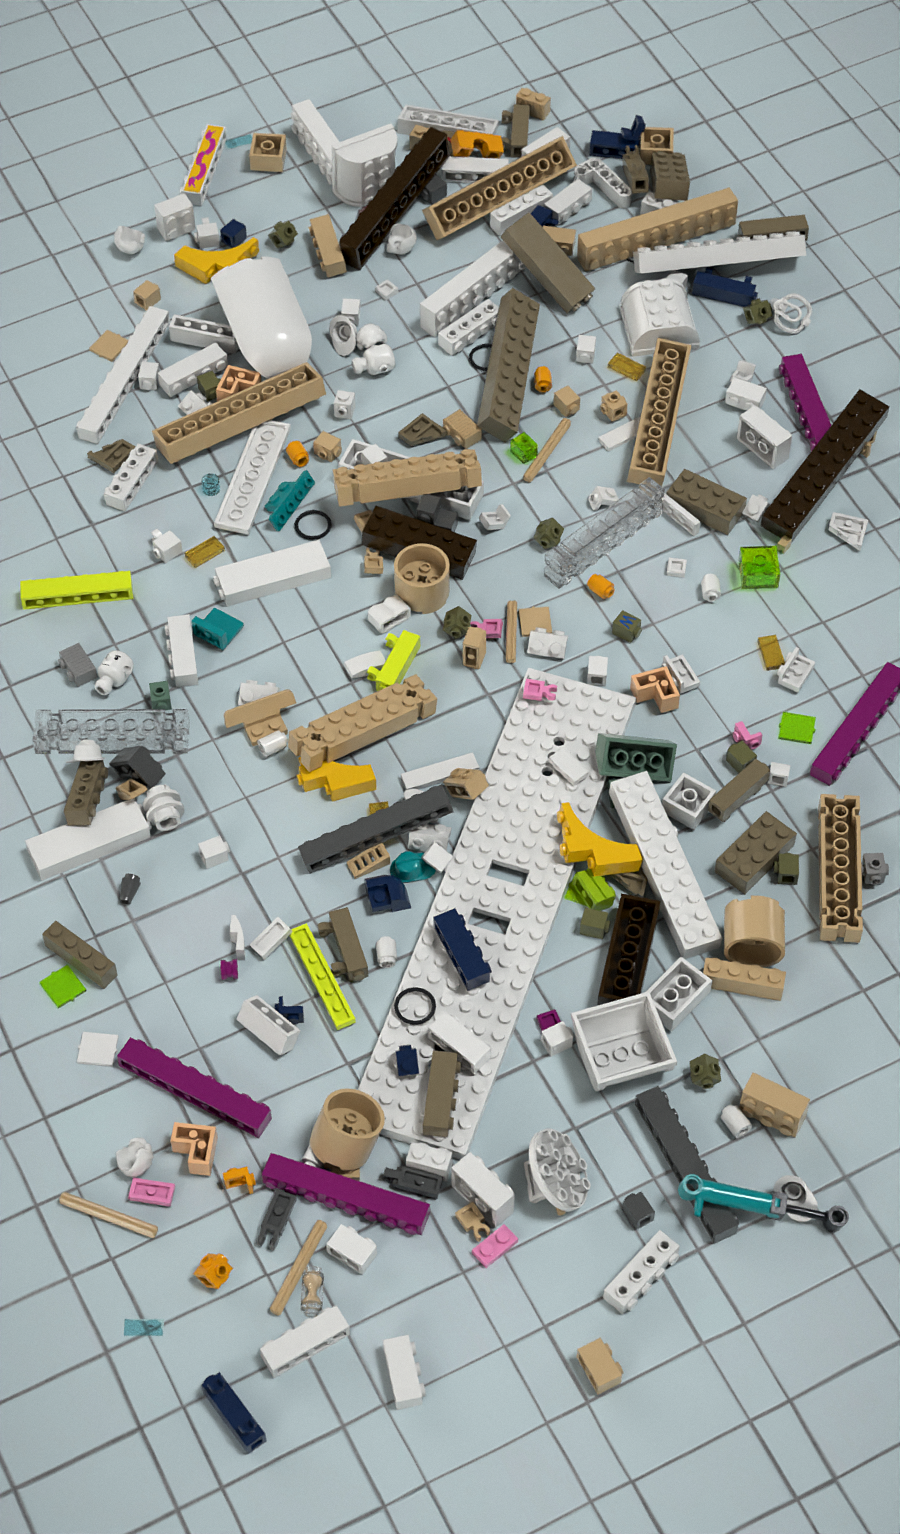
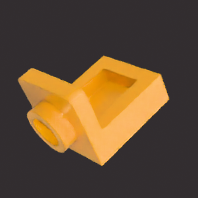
M247 1166L239 1169L231 1168L227 1172L222 1173L226 1189L247 1184L249 1194L254 1193L253 1186L256 1185L254 1174H249Z

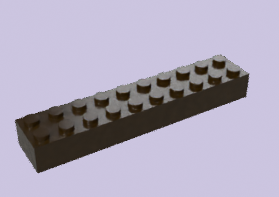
M433 127L424 132L419 142L413 146L412 151L405 156L404 161L400 166L396 167L392 176L377 191L373 200L369 201L365 210L350 225L345 235L341 236L339 244L345 264L361 270L391 232L392 226L399 222L450 157L446 133Z
M859 389L762 515L760 526L779 538L785 535L791 538L793 542L885 421L890 406Z

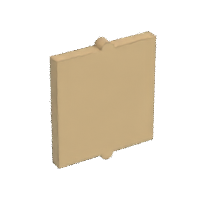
M106 330L89 350L99 355V357L112 362L121 353L122 348L127 345L128 340L121 337L120 334Z
M533 606L532 608L518 609L522 637L530 636V631L535 630L536 627L545 628L546 632L552 633L549 607L535 608Z

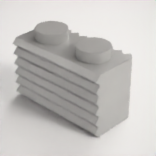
M80 643L59 652L60 659H58L60 667L62 669L66 668L68 679L70 682L74 681L77 687L97 678L96 668Z

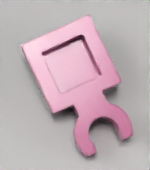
M484 619L482 624L477 621L470 623L471 627H478L487 631L486 638H501L502 619Z
M526 679L523 698L542 701V697H546L548 700L553 701L556 699V694L550 692H557V685L545 686V681Z

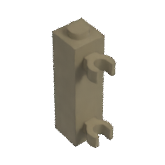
M514 105L513 113L507 110L502 111V123L508 124L512 122L511 140L502 137L503 150L511 149V157L520 158L521 149L528 146L530 105Z
M635 145V150L631 152L629 146H626L627 154H623V171L632 194L649 192V177L645 169V163L639 155V148Z
M757 759L753 760L709 800L708 811L722 822H725L738 807L753 794L755 795L759 792L761 787L769 781L770 769L768 766Z
M348 907L329 912V922H321L317 925L320 937L333 933L342 962L331 964L333 976L338 977L346 973L349 982L361 981L369 977L368 965Z

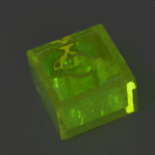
M777 546L740 547L738 563L742 589L778 588L780 568Z

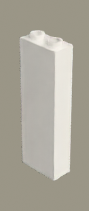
M315 540L215 568L216 576H213L215 586L220 588L218 593L221 601L224 600L228 607L331 578V566L320 540Z
M135 798L96 812L91 825L68 826L66 824L25 840L28 853L41 881L151 838L150 829H152L150 821L148 822L147 818L145 819L143 816L145 812L141 803L137 804Z

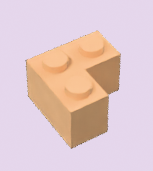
M228 365L216 389L217 402L261 383V374L256 371Z
M667 666L631 675L630 690L633 696L636 697V703L655 699L661 713L679 708L680 694Z
M174 1122L171 1136L172 1151L189 1154L188 1167L190 1174L211 1176L218 1139L216 1127Z

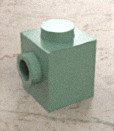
M168 681L149 683L153 712L172 710Z

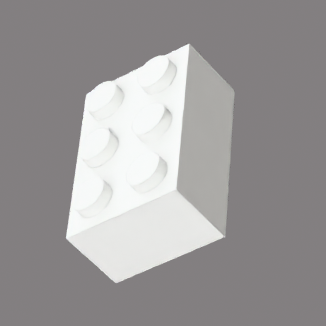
M756 405L740 415L737 439L773 469L789 459L792 435L788 430L781 427L776 420H773Z
M680 957L646 991L650 992L662 1025L672 1032L710 993L712 980L684 958Z
M469 1152L451 1168L452 1187L469 1203L473 1201L485 1219L494 1228L498 1227L514 1213V1191L509 1185H504L493 1170H488L479 1156L475 1157Z

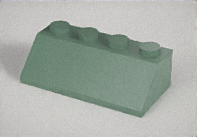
M598 733L595 753L599 774L629 777L647 771L651 780L671 782L677 744L663 739Z

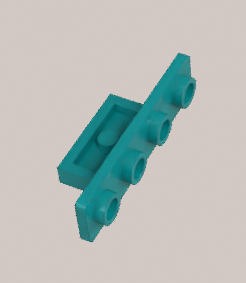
M304 470L295 482H282L265 505L267 511L272 512L269 521L276 531H280L315 484L307 470Z

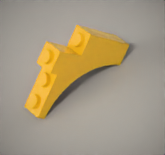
M252 237L244 244L222 251H203L184 245L174 254L175 267L207 284L211 277L223 268L234 265L240 260L255 257L259 253L258 239Z
M301 755L299 757V774L296 777L299 786L302 785L305 792L324 787L326 795H330L333 802L377 790L376 778L371 764L355 766L344 765L334 761L328 763L324 760L321 767L309 772L301 763Z
M569 802L561 803L560 810L557 812V820L562 825V835L564 838L562 844H560V854L564 856L566 863L587 861L588 868L592 870L593 876L639 871L642 857L637 844L618 843L595 834L577 818Z

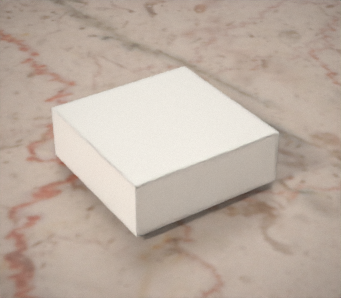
M388 279L375 287V292L384 300H388L399 293L398 288Z
M669 557L666 575L685 578L687 560Z

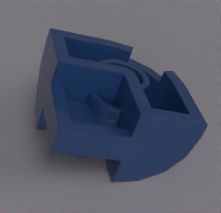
M380 875L364 879L372 912L391 909L392 912L411 909L407 889L400 878L394 875Z

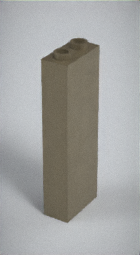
M529 212L504 231L501 239L566 313H569L571 310L575 312L581 306V302L584 301L586 303L593 297L592 292L595 290V287Z

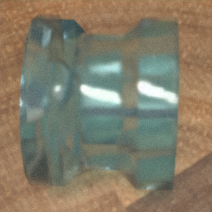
M211 473L204 475L201 481L203 493L207 496L217 495L220 492L219 477Z

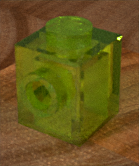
M525 432L511 440L510 452L523 464L535 459L537 456L538 444Z

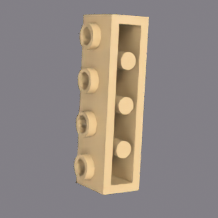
M329 214L310 219L311 226L308 229L310 236H314L312 238L314 248L318 247L316 254L318 260H322L320 262L322 272L325 271L327 277L346 273L345 261Z
M706 958L703 974L712 980L711 989L781 1001L786 976L785 971L776 968H762L758 965H745L737 961L728 962L719 958Z

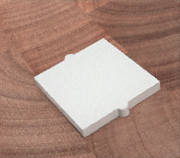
M83 1032L81 1044L78 1045L77 1064L113 1067L115 1054L118 1053L117 1043L119 1036Z

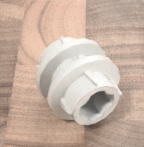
M165 784L154 786L146 792L147 797L143 801V809L146 812L147 821H150L151 825L156 826L161 831H168L181 824L180 818L185 811L181 803L180 794L176 790L170 789Z

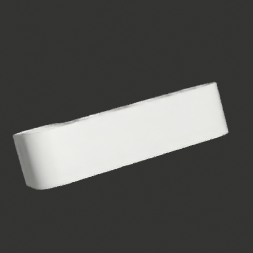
M591 158L574 168V181L579 179L586 185L593 182L618 207H630L632 197L630 187L599 158Z

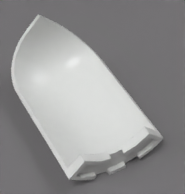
M264 256L258 260L247 258L238 261L239 264L231 268L229 266L223 268L211 277L239 348L246 360L257 372L270 379L308 361L312 345L311 332L280 259Z

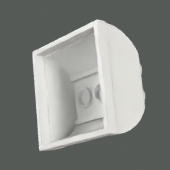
M391 123L332 145V192L342 202L355 207L368 205L369 201L373 200L376 196L377 191L384 186L386 180L395 172L397 134Z
M672 278L654 281L646 280L632 285L623 294L619 307L632 357L654 354L657 338L691 345V350L700 348V339L689 307L687 292L681 282Z
M650 992L571 1013L577 1047L590 1082L596 1091L660 1071H672L677 1065L676 1057Z

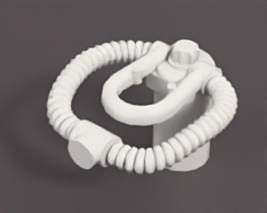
M791 293L786 295L785 298H773L769 301L772 312H774V322H776L775 324L781 330L796 334L802 331L804 326L808 327L811 323L812 306L803 296ZM792 298L800 300L807 307L806 316H804L800 326L796 329L784 326L778 317L781 315L789 322L800 320L802 316L801 309L788 302V299ZM788 306L798 311L797 318L791 319L789 315L784 314Z

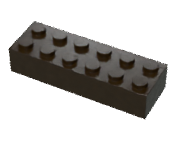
M375 506L362 531L363 546L395 557L400 551L410 545L420 543L434 545L447 555L450 576L462 580L476 553V539L379 506Z
M621 893L599 989L597 1006L642 994L661 901Z

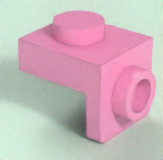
M742 721L735 723L733 738L737 743L743 740L752 750L761 745L763 736L761 732L750 735Z

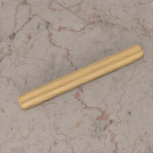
M563 418L524 473L523 479L525 481L532 482L571 426L569 419Z
M63 1192L60 1196L59 1201L62 1205L145 1236L155 1238L158 1232V1227L67 1192Z
M317 1220L270 1307V1311L273 1314L281 1315L327 1229V1223Z

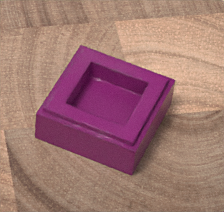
M556 1009L536 1015L541 1031L561 1022Z

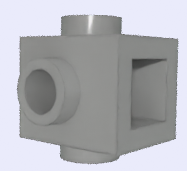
M883 853L863 854L861 873L864 884L878 885L884 883L886 875H889V866L885 864Z

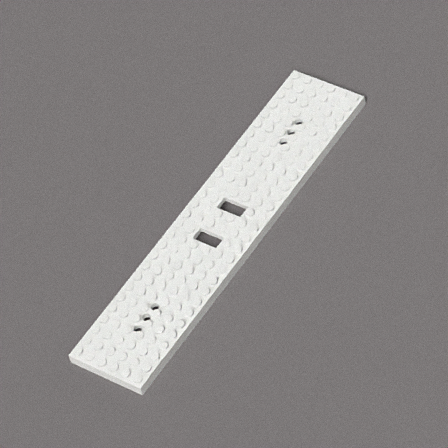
M528 668L485 774L489 786L475 798L452 855L453 858L450 860L451 865L448 866L395 996L396 999L400 992L407 988H423L435 998V1014L429 1021L423 1024H407L396 1015L394 999L358 1088L359 1091L374 1098L384 1112L385 1122L380 1135L407 1144L422 1142L429 1147L445 1148L452 1152V1158L459 1160L469 1153L577 862L566 863L564 856L560 854V844H562L564 838L562 835V825L557 820V812L560 810L561 803L569 802L577 818L590 829L609 776L600 775L595 753L598 733L625 735L635 708L636 697ZM526 679L545 681V686L557 685V692H550L556 694V699L552 701L542 697V701L523 698ZM561 741L564 744L562 746H557L554 744V742ZM563 747L589 771V776L575 786L549 763L548 758ZM544 771H550L552 775L545 776L542 773ZM492 863L527 873L528 876L524 886L488 876ZM454 908L458 914L463 915L467 931L471 930L474 936V944L481 948L482 958L484 962L489 963L492 970L490 982L467 991L433 927L434 916ZM473 911L510 922L506 934L470 925L469 922ZM414 991L402 996L399 1000L398 1008L403 1017L416 1021L422 1020L429 1015L432 1003L427 995ZM444 1012H447L450 1016L454 1015L465 1028L469 1027L476 1037L480 1040H485L490 1045L491 1058L475 1074L462 1064L460 1074L456 1073L459 1087L458 1092H454L453 1098L457 1099L456 1110L451 1111V1117H454L453 1130H449L448 1137L423 1135V1120L430 1075L428 1065L431 1064L433 1051L439 1046L428 1037V1027ZM411 1045V1048H416L419 1074L398 1076L395 1050H399V1046Z

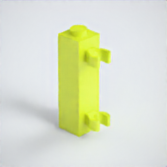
M403 630L398 638L394 634L388 633L385 638L387 640L386 646L393 649L381 671L372 666L367 670L369 674L367 679L376 682V691H380L397 682L398 684L401 683L421 647L420 635Z

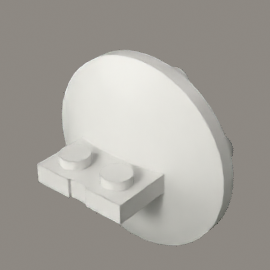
M550 1128L537 1132L530 1142L529 1160L524 1162L530 1202L537 1203L547 1198L552 1205L563 1211H573L580 1208L585 1203L588 1190L591 1187L586 1173V1161L581 1158L567 1134H562ZM583 1171L585 1178L580 1179V1172Z

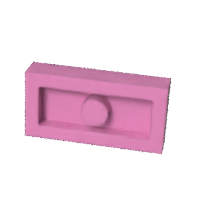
M133 1178L128 1197L130 1201L171 1207L175 1184Z
M503 1224L472 1249V1254L487 1268L517 1244L518 1238Z

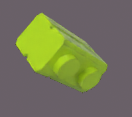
M589 868L575 874L572 884L590 909L602 911V909L605 910L613 905L616 897L615 890L605 882L604 875L593 876L592 870Z

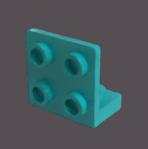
M213 608L204 619L195 616L191 621L194 635L222 650L227 647L244 627L242 621L217 608Z

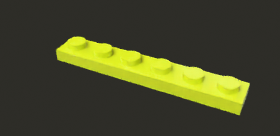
M307 923L291 929L293 932L289 936L336 1029L339 1030L356 1023V1019Z

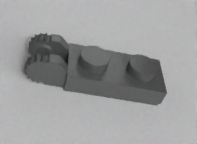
M276 1190L261 1225L257 1245L262 1246L267 1232H271L274 1234L269 1248L271 1250L276 1249L279 1238L283 1234L297 1200L296 1195Z

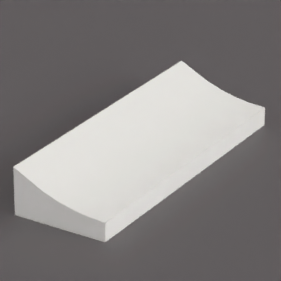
M405 105L398 117L397 133L410 135L414 126L419 125L426 128L433 127L440 131L456 132V130L495 135L499 126V120Z

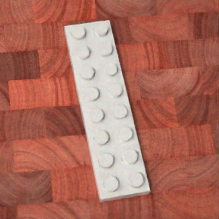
M268 420L252 428L215 519V528L249 535L291 430L290 424Z

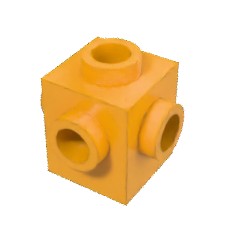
M208 1253L201 1259L200 1265L193 1274L207 1288L219 1289L227 1281L229 1273L233 1268L227 1263L228 1259L224 1255Z

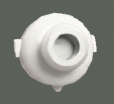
M387 344L373 345L366 349L363 353V358L356 357L351 363L354 372L357 374L367 370L370 375H377L391 371L395 367V358L391 347Z
M114 650L106 655L98 667L100 679L95 683V689L98 693L108 695L112 691V687H119L124 684L132 673L134 664L126 653Z

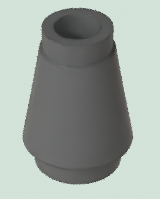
M130 873L125 874L121 882L120 902L131 904L141 885L140 877Z

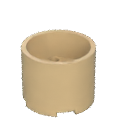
M424 543L410 545L400 551L394 561L395 595H398L412 611L422 612V614L433 613L446 604L450 592V567L447 555L440 548Z
M751 896V899L739 901L734 899L726 905L724 910V955L730 962L737 961L745 965H758L763 968L775 965L784 958L785 910L779 906L777 900L765 896Z
M339 1089L332 1092L326 1098L311 1132L310 1146L313 1153L324 1164L328 1162L340 1167V1170H354L362 1167L367 1162L384 1126L385 1116L381 1106L370 1095L359 1090Z

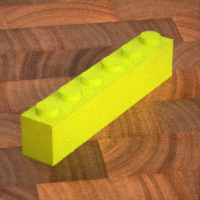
M130 571L20 581L23 610L133 599Z

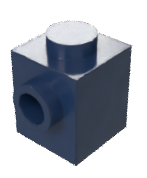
M232 219L220 229L221 242L231 248L237 247L247 238L246 226L235 219Z

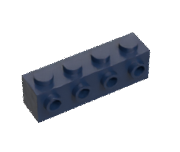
M454 908L434 916L433 927L467 991L490 982L492 970L489 963L484 962L481 948L474 944V936L471 930L467 931L463 915L458 914Z

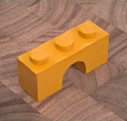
M456 130L450 139L453 156L469 157L474 148L481 152L482 158L500 159L504 153L502 137L499 135Z

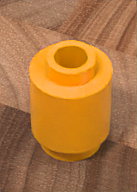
M545 366L538 367L534 372L535 389L539 392H547L552 388L551 371Z
M292 441L288 444L286 452L293 464L298 467L305 466L309 462V454L300 441Z
M593 574L587 582L589 589L602 599L610 598L615 592L614 584L600 574Z

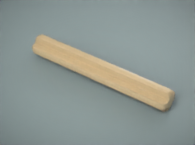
M515 600L507 602V663H515L517 602Z

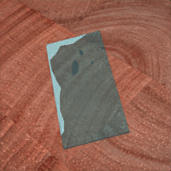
M249 134L226 140L225 147L226 149L251 144L252 136Z
M125 1319L124 1336H163L164 1319Z

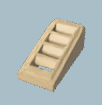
M129 779L115 788L121 800L134 799L147 791L146 786L133 779Z
M383 843L347 861V866L356 879L389 865L390 855ZM366 860V862H367L368 865L365 866L364 863H363V861ZM355 864H359L361 869L358 870Z

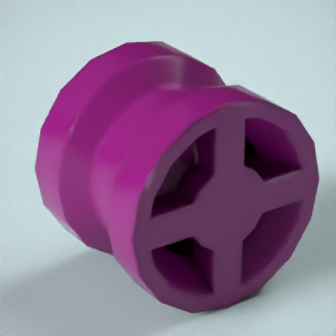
M237 959L232 961L221 960L222 980L230 977L238 979Z

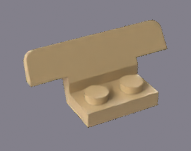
M286 689L227 710L224 713L226 728L243 723L252 746L258 745L257 740L277 730L287 735L288 730L280 715V709L296 704L294 694L291 690Z

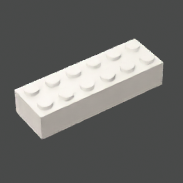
M310 99L292 105L291 113L293 120L292 131L298 135L300 143L304 144L307 153L311 154L314 163L318 164L321 173L325 174L328 183L332 185V145L339 143V140Z

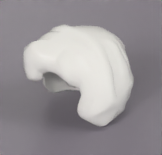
M394 224L391 228V236L387 240V251L398 255H404L409 252L416 244L417 237L415 231L409 225Z
M125 226L117 228L114 233V241L119 250L127 254H135L143 248L145 242V234L143 232Z
M372 323L360 328L356 336V345L359 350H363L364 347L368 349L378 342L382 344L387 343L385 332L379 326Z
M144 1138L131 1139L128 1147H123L115 1153L118 1168L125 1175L132 1178L145 1173L152 1165L154 1157L151 1145Z

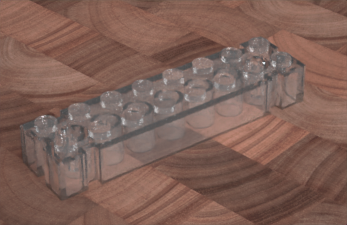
M650 477L639 484L638 489L628 492L561 541L560 546H555L546 552L544 563L547 566L544 567V577L558 589L568 585L572 580V576L581 575L585 569L595 565L600 558L607 556L616 546H620L627 538L634 536L639 529L646 527L650 519L658 518L663 513L665 489Z
M165 709L58 710V713H52L51 710H36L34 723L36 728H34L32 740L35 754H51V750H58V754H74L75 746L85 739L94 740L95 744L100 746L101 754H119L123 748L141 745L146 747L150 754H165V750H172L173 754L188 753L190 729L188 709H173V713H166Z

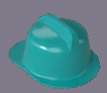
M411 851L401 853L390 866L391 875L400 878L403 883L428 879L435 874L436 870L421 858L424 853H414Z

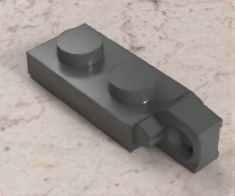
M402 1166V1168L397 1167V1170L386 1167L383 1174V1180L391 1182L394 1187L437 1199L443 1182V1177L440 1175Z

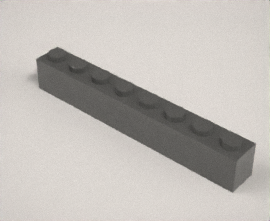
M441 784L433 786L423 793L415 794L402 802H396L388 808L380 809L372 815L361 817L357 821L343 825L330 833H324L321 837L314 840H308L298 846L305 866L311 874L454 811Z
M659 1086L637 1094L635 1106L679 1183L689 1174H695L701 1179L717 1182L714 1177L711 1178L706 1162L704 1160L701 1161L698 1156L699 1152L695 1143L690 1142L686 1127L684 1125L681 1126L676 1110L674 1108L671 1109L667 1094L664 1091L662 1092ZM686 1184L690 1191H695L691 1184ZM695 1199L692 1200V1201H690V1203L692 1204L693 1208H694V1205H695ZM703 1202V1209L699 1218L714 1244L737 1234L739 1220L735 1213H731L727 1206Z

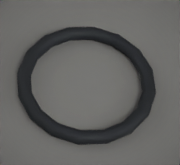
M481 344L472 349L469 354V361L476 369L487 371L488 367L478 366L473 361L475 351L484 347L492 348V344Z
M309 510L301 513L296 518L294 524L296 532L303 538L310 540L326 536L332 526L329 516L318 510ZM308 514H320L327 520L328 527L320 535H305L298 526L300 519Z
M413 987L400 992L395 999L394 1009L400 1020L407 1024L418 1025L429 1021L435 1014L436 1002L435 998L427 990ZM414 991L427 995L432 1003L429 1015L422 1020L416 1021L403 1017L398 1008L399 1000L403 995Z

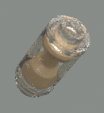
M306 1267L305 1272L302 1274L300 1311L307 1317H316L322 1311L324 1274L320 1267Z

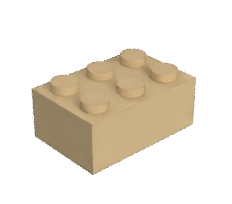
M752 1073L742 1091L739 1108L746 1117L755 1118L767 1127H774L780 1130L782 1134L786 1136L791 1135L796 1138L806 1118L810 1099L756 1073Z

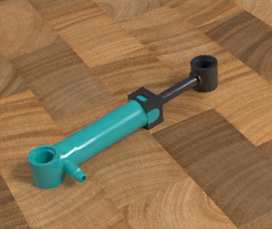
M695 1174L686 1175L678 1186V1194L682 1199L686 1201L695 1199V1217L701 1216L703 1202H709L766 1215L765 1218L778 1221L786 1213L822 1220L824 1228L830 1232L839 1231L849 1219L847 1210L841 1206H833L829 1211L822 1212L787 1204L788 1194L774 1191L769 1194L701 1179ZM686 1184H691L695 1191H690ZM832 1215L839 1219V1223L832 1219Z

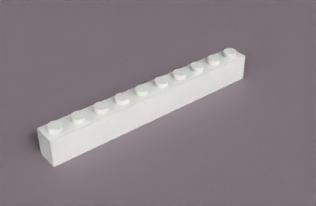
M150 306L147 312H144L141 322L136 325L135 332L129 337L127 345L122 348L121 355L115 360L112 370L107 373L106 380L100 385L96 396H93L89 408L85 409L81 421H78L76 430L78 431L79 439L96 444L100 442L137 380L141 362L149 360L170 324L169 311Z

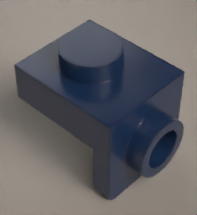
M636 115L631 129L621 128L623 138L628 141L639 140L641 133L645 131L646 127L643 117Z
M279 996V1003H275V1010L293 1025L304 1023L303 1006H284L283 996Z
M411 1045L399 1046V1050H395L398 1076L419 1074L416 1048H411Z

